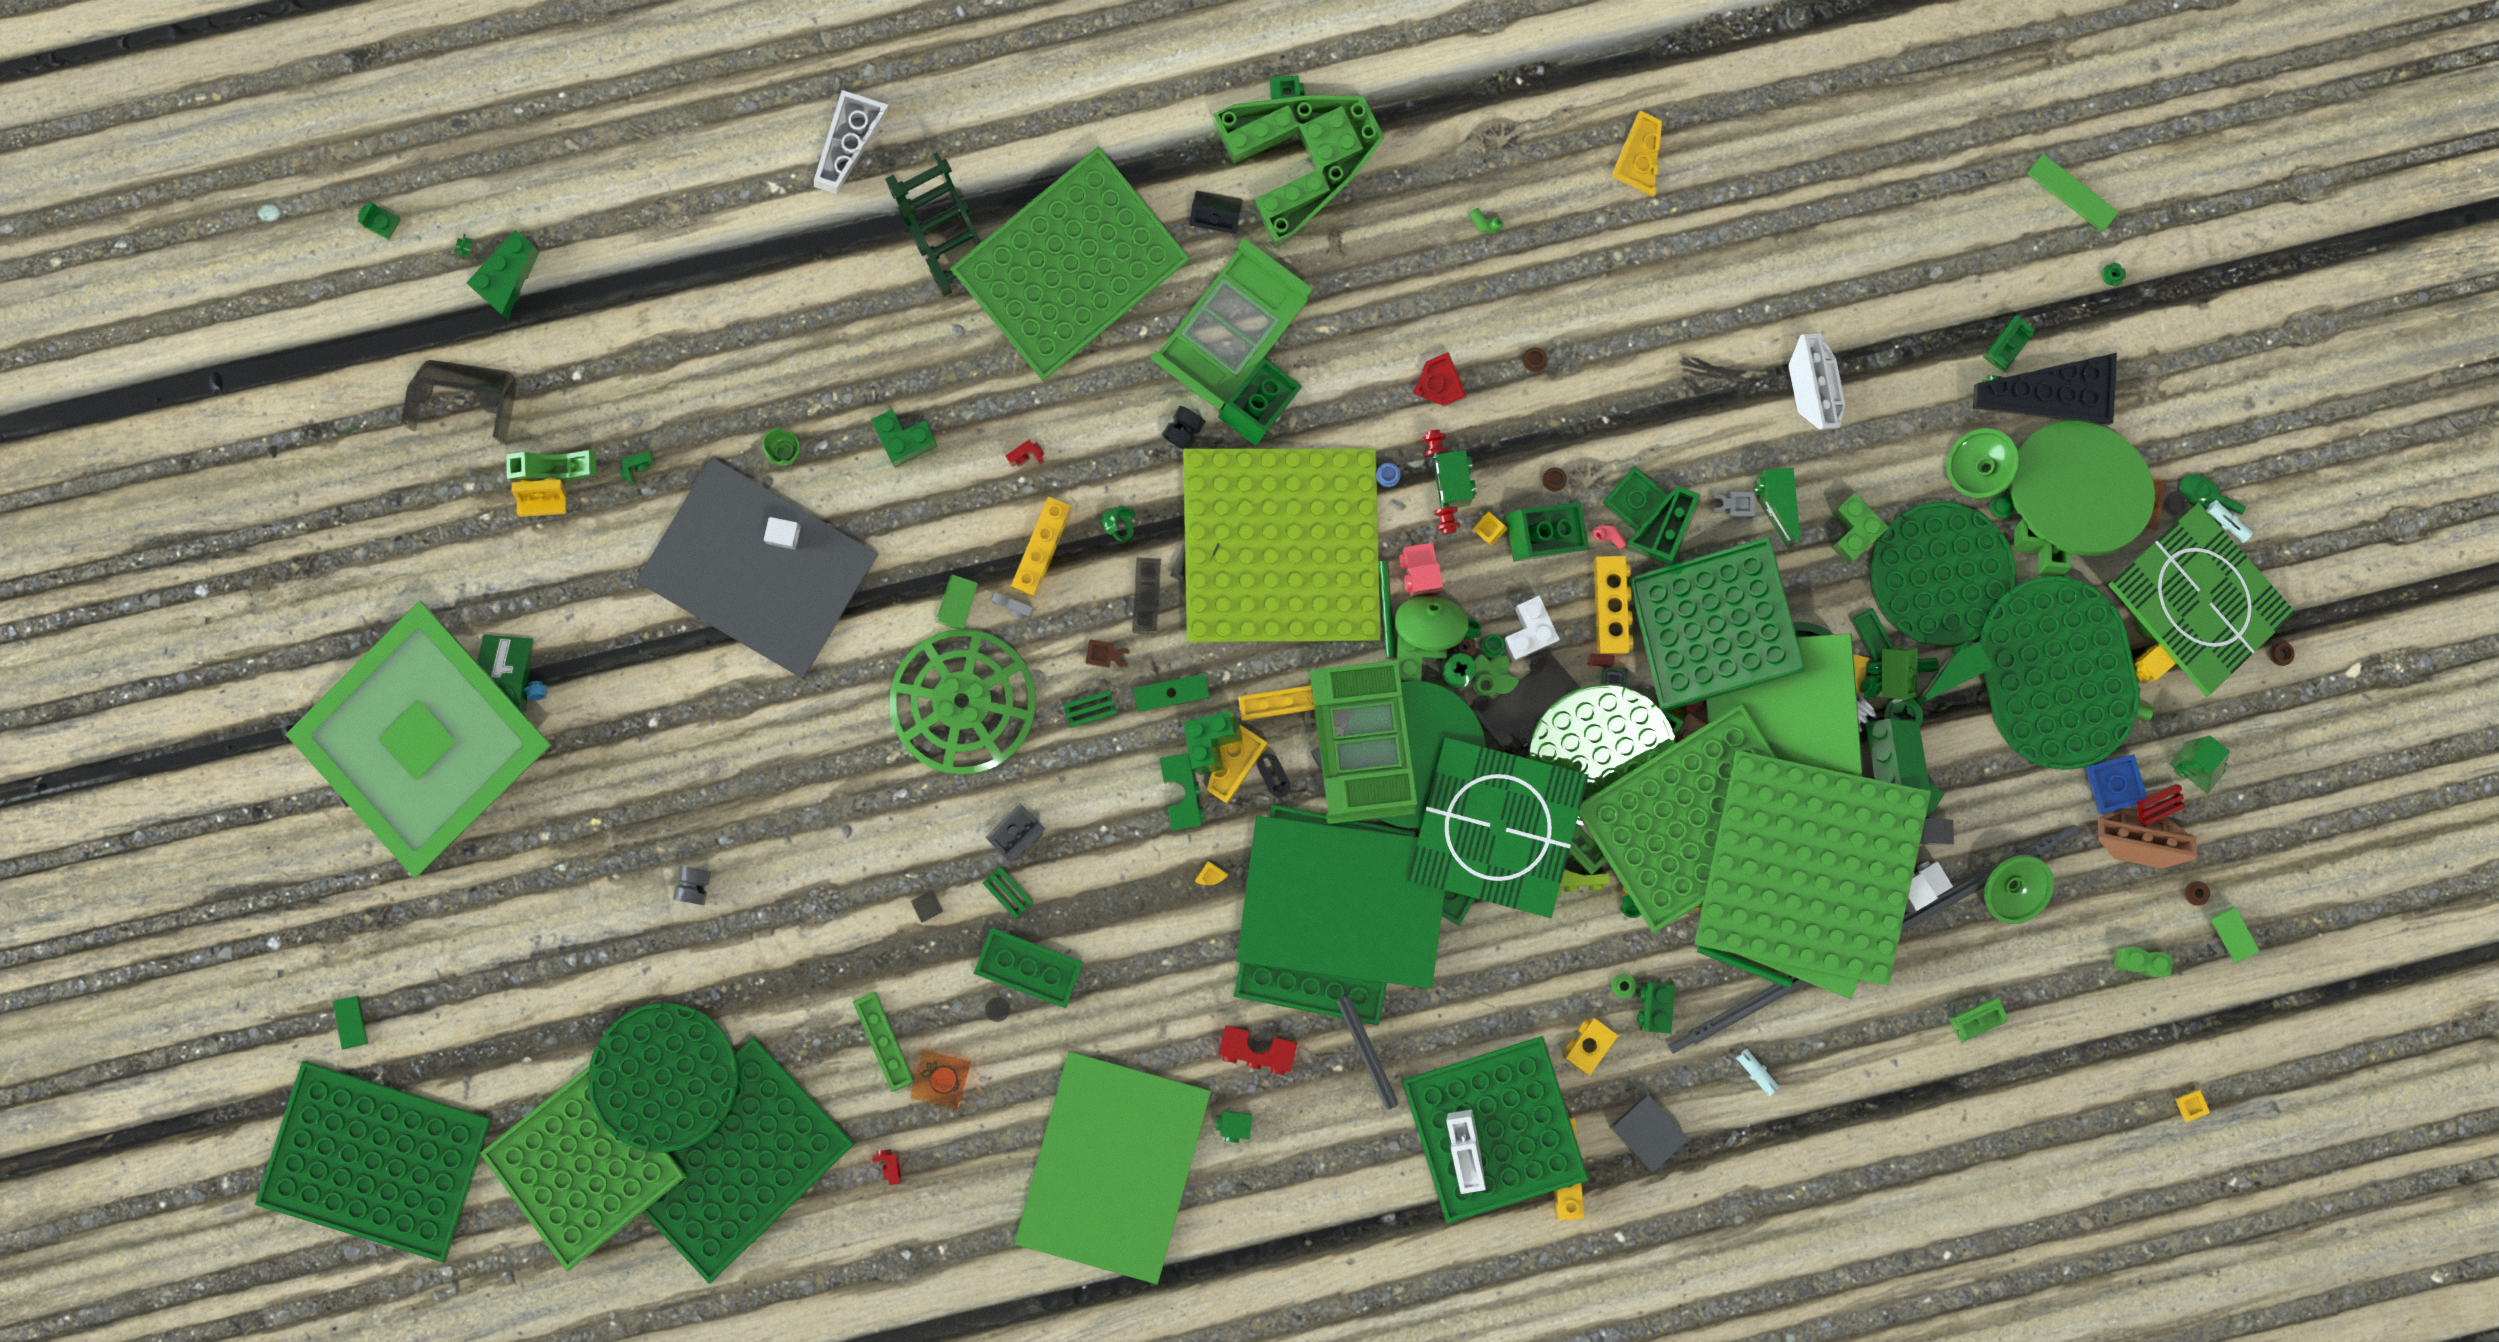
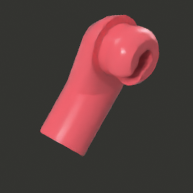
M1600 525L1593 531L1595 540L1612 541L1618 550L1622 549L1628 542L1615 526Z

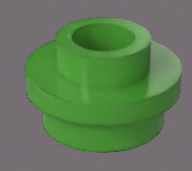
M1628 974L1617 975L1611 983L1612 992L1619 998L1631 997L1636 990L1634 978ZM1622 981L1628 983V989L1626 991H1622L1620 989V983Z

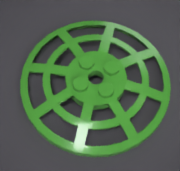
M949 630L925 639L903 659L891 685L889 699L890 715L900 741L920 762L932 769L947 774H977L1002 764L1014 755L1024 743L1035 717V687L1025 662L1013 648L1001 639L978 630ZM949 637H972L969 650H954L938 655L932 645L938 640ZM984 639L999 646L1015 662L1002 669L991 658L978 653L981 640ZM924 650L930 662L920 671L914 685L900 683L902 674L908 664L920 651ZM966 657L963 671L950 673L943 663L952 658ZM976 660L987 664L995 671V674L984 681L979 676L973 674ZM935 667L942 679L935 689L921 687L926 675ZM1018 671H1021L1027 687V710L1013 707V691L1008 677ZM1002 682L1005 690V705L992 702L989 690ZM897 692L911 695V711L916 725L906 732L903 731L897 714ZM960 694H965L969 698L968 705L963 708L957 707L955 704V699ZM918 696L932 699L934 713L923 720L918 708ZM989 712L1002 714L1003 717L1000 723L989 734L982 722L987 718ZM1010 717L1025 720L1016 740L1007 750L1001 753L994 740L1004 731ZM941 721L950 728L948 741L939 739L928 728ZM974 728L981 739L970 744H957L960 730ZM922 733L933 744L946 749L943 764L923 755L912 745L910 740ZM986 747L993 758L986 763L975 766H953L955 752H969Z

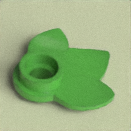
M1480 654L1475 659L1476 678L1473 682V688L1479 696L1489 697L1494 693L1507 694L1517 686L1519 680L1514 676L1507 675L1509 671L1508 656H1500L1489 661L1483 654ZM1487 681L1490 685L1489 689H1483L1481 682Z

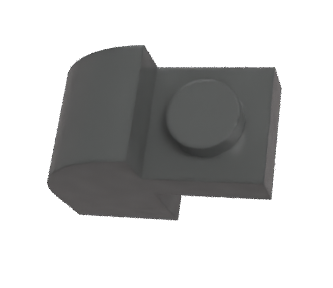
M1925 819L1920 844H1954L1953 820Z

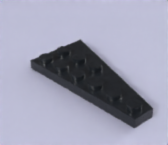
M2117 352L1977 383L1974 385L1973 409L2106 425L2113 424Z

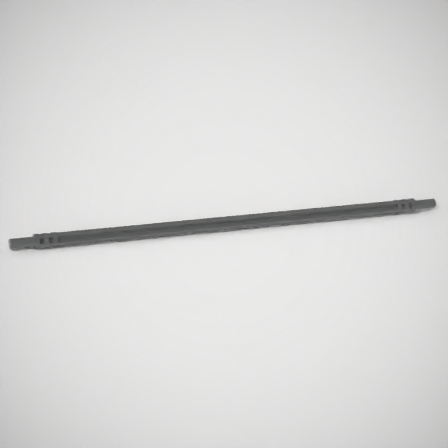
M2072 825L2055 835L2050 834L1937 896L1938 899L1918 911L1905 913L1901 932L1984 888L1991 873L2005 860L2019 855H2031L2039 858L2059 847L2061 842L2078 834L2077 827ZM1789 976L1788 978L1793 979L1790 989L1775 984L1688 1031V1035L1671 1043L1668 1047L1672 1054L1692 1043L1698 1044L1808 983Z

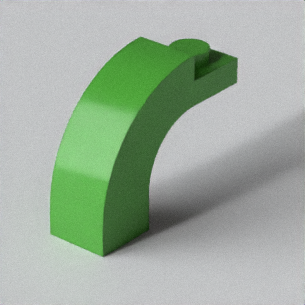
M591 450L557 455L530 452L506 455L507 479L543 481L546 478H555L557 480L561 479L562 482L584 480V477L596 475L595 451Z

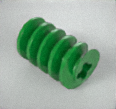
M1455 654L1448 659L1443 667L1442 677L1444 682L1456 689L1464 688L1475 676L1476 664L1467 654ZM1456 668L1458 670L1463 669L1464 672L1462 675L1460 673L1455 674L1454 670Z

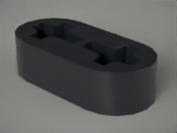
M1267 753L1262 755L1258 760L1257 767L1269 792L1277 798L1285 797L1290 791V782L1279 760L1273 754ZM1266 758L1269 761L1274 760L1275 762L1272 766L1275 772L1273 775L1270 774L1268 769L1263 770L1261 767L1264 765V759ZM1276 776L1280 783H1286L1283 793L1273 790L1275 786L1273 778Z

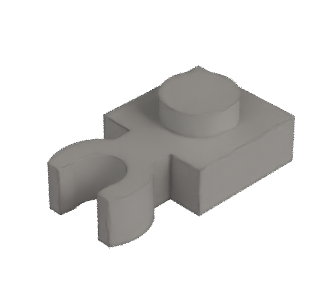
M1731 491L1729 498L1722 494H1715L1712 497V500H1720L1722 503V507H1714L1712 509L1713 513L1719 514L1724 510H1729V517L1753 518L1755 516V492Z
M996 592L991 600L992 603L1011 611V616L1022 621L1024 617L1031 619L1034 612L1033 607Z

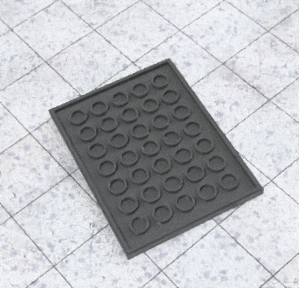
M711 457L636 582L804 680L879 554ZM770 517L797 522L801 526L796 550L769 545L764 541Z

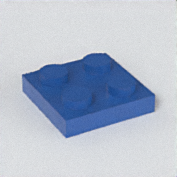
M2134 754L2085 767L2099 814L2136 805L2137 801L2147 797Z

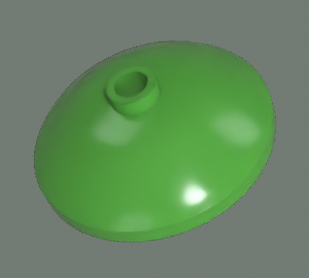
M1989 428L1973 430L1957 440L1951 448L1946 463L1948 478L1953 487L1966 497L1973 499L1994 497L2005 491L2017 476L2020 464L2019 452L2014 442L2001 431ZM1986 466H1991L1988 472H1984Z
M1421 595L1407 600L1399 607L1395 617L1396 629L1406 642L1420 649L1432 651L1445 650L1458 645L1465 638L1469 625L1466 613L1458 604L1438 595Z
M2019 855L2005 860L1995 868L1986 882L1984 901L1988 911L1997 920L2007 924H2020L2033 919L2045 909L2052 897L2054 890L2052 871L2041 859L2031 855Z

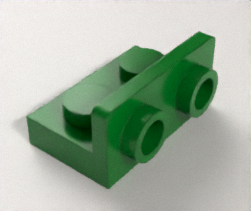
M1645 982V986H1641L1639 1000L1643 1001V1009L1638 1012L1637 1025L1641 1026V1031L1671 1034L1676 985Z

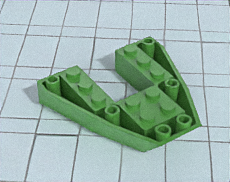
M1305 95L1234 104L1213 114V123L1233 164L1295 135H1299L1316 169L1314 172L1255 199L1254 207L1275 248L1301 229L1354 178L1384 140V136L1364 96Z

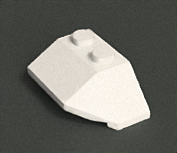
M1803 334L1799 338L1789 363L1798 413L1819 430L1840 428V421L1846 405L1837 360L1829 346L1824 342L1822 334Z

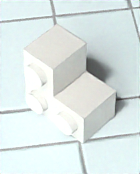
M1540 596L1516 606L1515 611L1523 630L1505 637L1503 641L1513 663L1550 647L1560 640Z
M1927 860L1915 867L1917 872L1913 873L1905 912L1918 911L1938 899L1937 896L1953 887L1938 861L1930 863Z

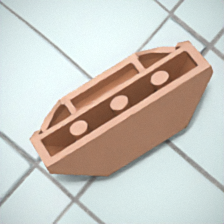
M2119 809L2098 819V840L2114 859L2163 869L2195 860L2197 857L2196 837L2191 833L2188 834L2182 827L2167 818H2162L2145 826L2140 823L2139 813Z

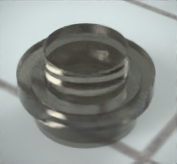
M2171 492L2164 499L2165 510L2173 516L2182 515L2189 507L2188 498L2182 492Z
M1000 997L990 999L985 1006L986 1016L994 1022L1005 1020L1010 1013L1008 1002Z

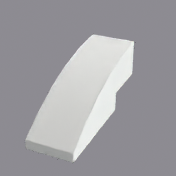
M1473 1110L1448 1113L1446 1121L1460 1192L1463 1194L1486 1190Z

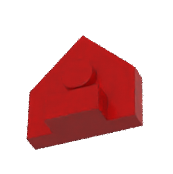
M1449 352L1426 361L1413 394L1444 407L1467 398L1460 375Z

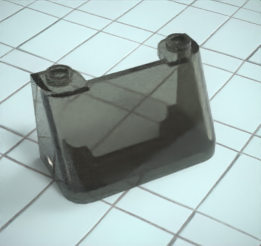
M1548 649L1532 657L1530 663L1531 672L1520 679L1512 691L1507 694H1500L1495 699L1487 695L1479 696L1469 705L1481 726L1501 752L1523 758L1528 756L1532 735L1544 713L1561 697L1581 688Z

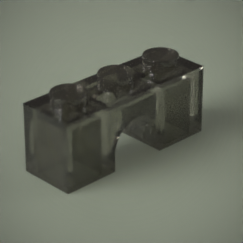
M1137 557L1132 624L1133 634L1157 635L1161 559Z

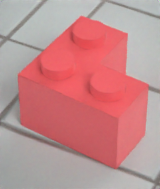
M1433 543L1404 547L1403 554H1400L1401 568H1406L1407 572L1404 578L1406 593L1410 592L1411 598L1421 595L1440 594L1443 584L1439 563H1436Z

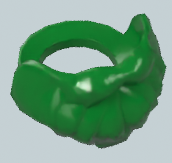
M1123 505L1109 508L1102 514L1101 526H1104L1105 531L1109 535H1113L1116 540L1121 542L1128 541L1132 538L1134 532L1131 520L1135 516V512ZM1117 515L1126 526L1127 531L1124 537L1116 533L1118 530Z

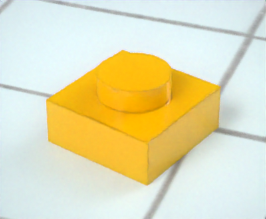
M1488 511L1472 530L1492 547L1508 528Z
M2195 1090L2175 1098L2184 1122H2190L2210 1113L2201 1090Z

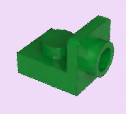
M371 201L361 208L358 215V222L364 228L387 240H390L401 220L399 217L376 206Z
M648 451L621 459L622 466L619 467L623 481L627 480L631 486L635 485L636 481L633 471L636 470L639 473L649 470L651 465L656 464L654 456Z

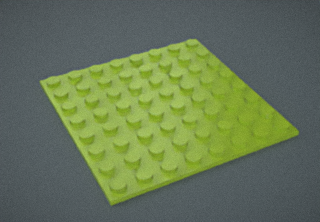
M1183 449L1187 642L1381 641L1376 449ZM1219 543L1220 545L1212 558L1216 545Z

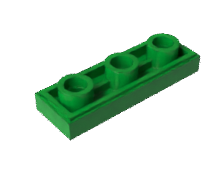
M1205 674L1133 688L1138 713L1210 698ZM1171 689L1176 691V695L1173 698L1167 696V692Z

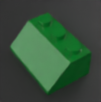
M1890 718L1866 723L1875 780L1931 791L1919 722Z

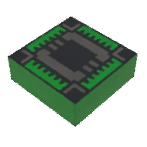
M1602 667L1601 684H1615L1626 687V668Z

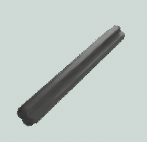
M1349 995L1343 996L1337 1000L1338 1006L1387 1110L1395 1108L1398 1105V1100Z

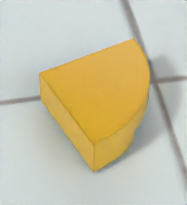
M1208 861L1195 882L1205 886L1216 885L1222 882L1229 874Z

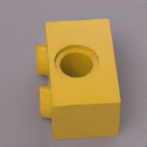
M2160 644L2148 647L2133 660L2138 682L2142 684L2159 679L2176 664Z
M1591 1018L1589 1021L1585 1019L1577 1030L1580 1032V1035L1575 1041L1571 1039L1563 1050L1566 1053L1563 1058L1588 1076L1592 1074L1619 1036L1595 1018ZM1587 1038H1591L1595 1043V1047L1591 1052L1584 1051L1582 1046L1583 1041Z

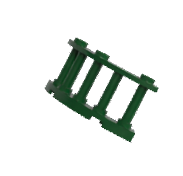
M936 152L933 156L937 166L904 183L903 181L898 182L894 174L885 180L892 197L897 201L898 210L921 256L927 255L928 258L925 261L930 268L929 271L945 297L952 293L949 284L957 277L951 270L942 271L937 259L940 258V255L971 239L976 246L981 243V240L967 215L970 212L968 205L964 199H959L949 175L952 169L946 158L941 160ZM939 175L942 176L943 184L912 200L910 198L906 199V195L909 194L908 191ZM949 192L955 204L954 207L923 223L921 221L917 223L913 214L916 212V208ZM960 215L967 231L936 247H929L924 237L927 231Z

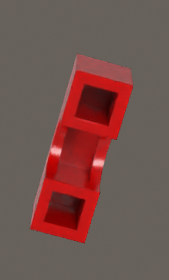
M1225 1025L1219 1055H1223V1061L1236 1064L1237 1059L1247 1061V1067L1260 1070L1261 1065L1271 1067V1073L1283 1076L1285 1071L1291 1072L1298 1043L1273 1037L1269 1050L1258 1054L1251 1051L1248 1047L1249 1031Z

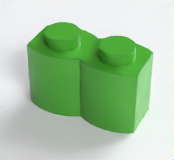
M2121 947L2116 949L2113 966L2124 972H2140L2148 977L2171 976L2173 958L2162 952H2147L2139 947Z

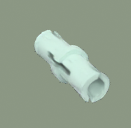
M2218 500L2212 502L2207 508L2206 512L2220 522L2224 530H2229L2242 543L2252 536L2253 531L2238 519L2239 516L2228 511Z
M1748 1048L1736 1057L1737 1061L1749 1072L1750 1079L1755 1080L1767 1093L1768 1097L1775 1093L1774 1090L1780 1088V1085L1766 1071L1767 1067L1764 1064L1761 1065Z

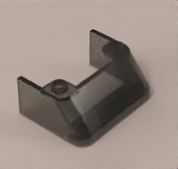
M436 360L425 361L420 366L407 386L401 419L402 425L411 431H416L420 405L431 397L434 386L479 392V403L482 409L488 413L496 414L493 438L501 444H507L517 381L510 372Z

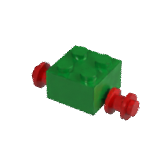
M1436 429L1427 431L1426 436L1422 437V442L1428 443L1429 450L1424 453L1425 457L1435 459L1433 464L1440 501V509L1434 510V515L1440 518V524L1436 526V530L1442 531V535L1456 533V528L1461 527L1460 522H1456L1454 519V514L1458 512V507L1470 506L1477 492L1475 480H1470L1471 471H1473L1471 456H1466V450L1449 453L1448 449L1443 448L1442 444L1446 434Z

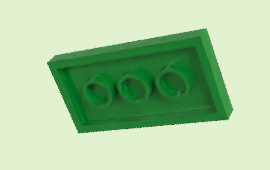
M991 928L973 974L1066 1009L1084 962Z

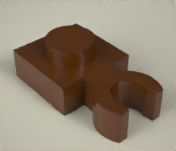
M1090 639L1085 663L1110 668L1112 661L1119 667H1127L1128 663L1121 662L1119 656L1121 654H1130V650L1120 648L1114 651V643Z

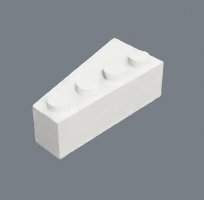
M844 90L841 91L814 178L815 188L838 194L888 113V104Z

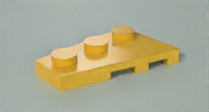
M1643 111L1638 112L1611 174L1612 178L1651 197L1656 195L1655 182L1656 175L1658 174L1657 158L1658 150L1660 149L1661 120Z
M1240 725L1241 741L1220 746L1224 769L1211 772L1207 786L1209 793L1227 805L1269 745L1268 742Z

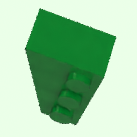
M514 230L466 284L509 321L511 310L516 300L519 299L521 288L525 280L528 279L539 251L518 231Z
M1676 486L1657 508L1656 512L1642 525V528L1635 536L1627 542V549L1666 565H1673L1699 505L1700 494Z
M2209 735L2187 741L2170 762V765L2175 768L2174 772L2183 779L2188 778L2205 793L2209 794L2226 772V761L2230 751Z

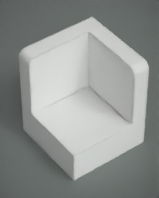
M770 517L764 541L769 545L796 550L801 526L797 522Z

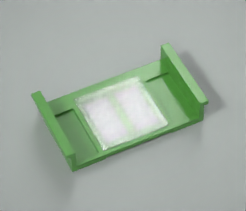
M1243 238L1238 244V251L1161 350L1159 352L1155 351L1150 359L1218 411H1222L1229 399L1262 359L1265 358L1308 302L1313 288L1246 238Z
M1398 660L1308 670V678L1312 686L1328 809L1326 814L1327 824L1416 814L1417 798Z

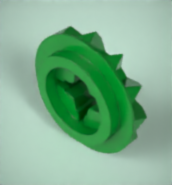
M1912 698L1893 699L1888 703L1883 712L1884 719H1900L1894 714L1901 713L1905 706V714L1913 718L1907 720L1918 721L1920 726L1923 721V711L1920 705Z

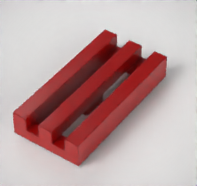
M2174 784L2137 801L2140 823L2147 826L2186 808L2185 803L2181 802L2184 799L2183 794H2180L2182 786ZM2173 795V797H2171V798H2169V799H2166V800H2164V801H2160V800H2162V799H2164V798H2166V797H2168V796ZM2155 803L2153 806H2151V807H2149V808H2147V809L2144 810V807H2147V806H2149V805Z

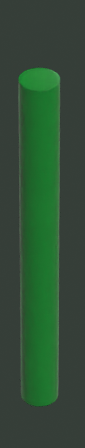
M1384 560L1379 561L1385 654L1386 658L1395 657L1389 565L1388 561Z
M1702 946L1698 947L1697 953L1789 989L1793 982L1791 978L1722 951Z

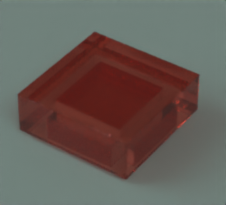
M1590 653L1587 656V664L1589 666L1611 667L1614 664L1615 655Z

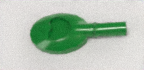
M2191 474L2183 477L2179 482L2178 490L2180 495L2191 505H2196L2199 502L2204 508H2208L2212 502L2218 500L2225 508L2241 515L2246 509V506L2227 498V496H2222L2217 484L2206 476Z

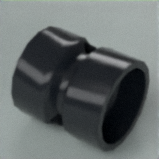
M1179 406L1172 417L1174 422L1168 423L1162 436L1181 449H1190L1195 441L1194 434L1200 433L1206 421L1190 409Z

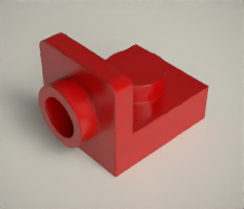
M1027 440L1008 453L1006 459L1012 467L1016 464L1020 467L1030 459L1029 455L1033 454L1041 465L1044 463L1042 456L1045 453L1037 442L1032 444L1030 440Z
M891 1149L876 1151L877 1156L871 1157V1162L886 1160V1165H883L884 1179L889 1181V1185L902 1183L899 1154L892 1153Z

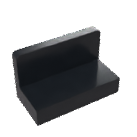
M1196 191L1189 225L1236 234L1243 200Z

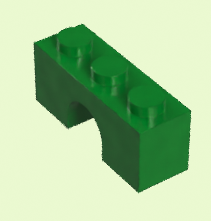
M1189 753L1160 758L1164 784L1175 782L1182 785L1185 789L1183 801L1177 805L1168 806L1172 832L1201 827V821H1205L1203 806L1198 807L1196 797H1200L1201 793L1199 782L1194 783L1192 773L1196 771L1191 768Z

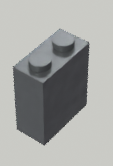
M1648 1094L1642 1096L1610 1126L1611 1130L1647 1170L1652 1173L1655 1170L1658 1173L1669 1164L1667 1159L1673 1154L1679 1155L1687 1147L1685 1143L1689 1140Z

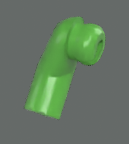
M1475 208L1469 213L1474 224L1481 232L1496 234L1501 231L1504 225L1503 220L1499 217L1493 219L1485 218L1479 208Z

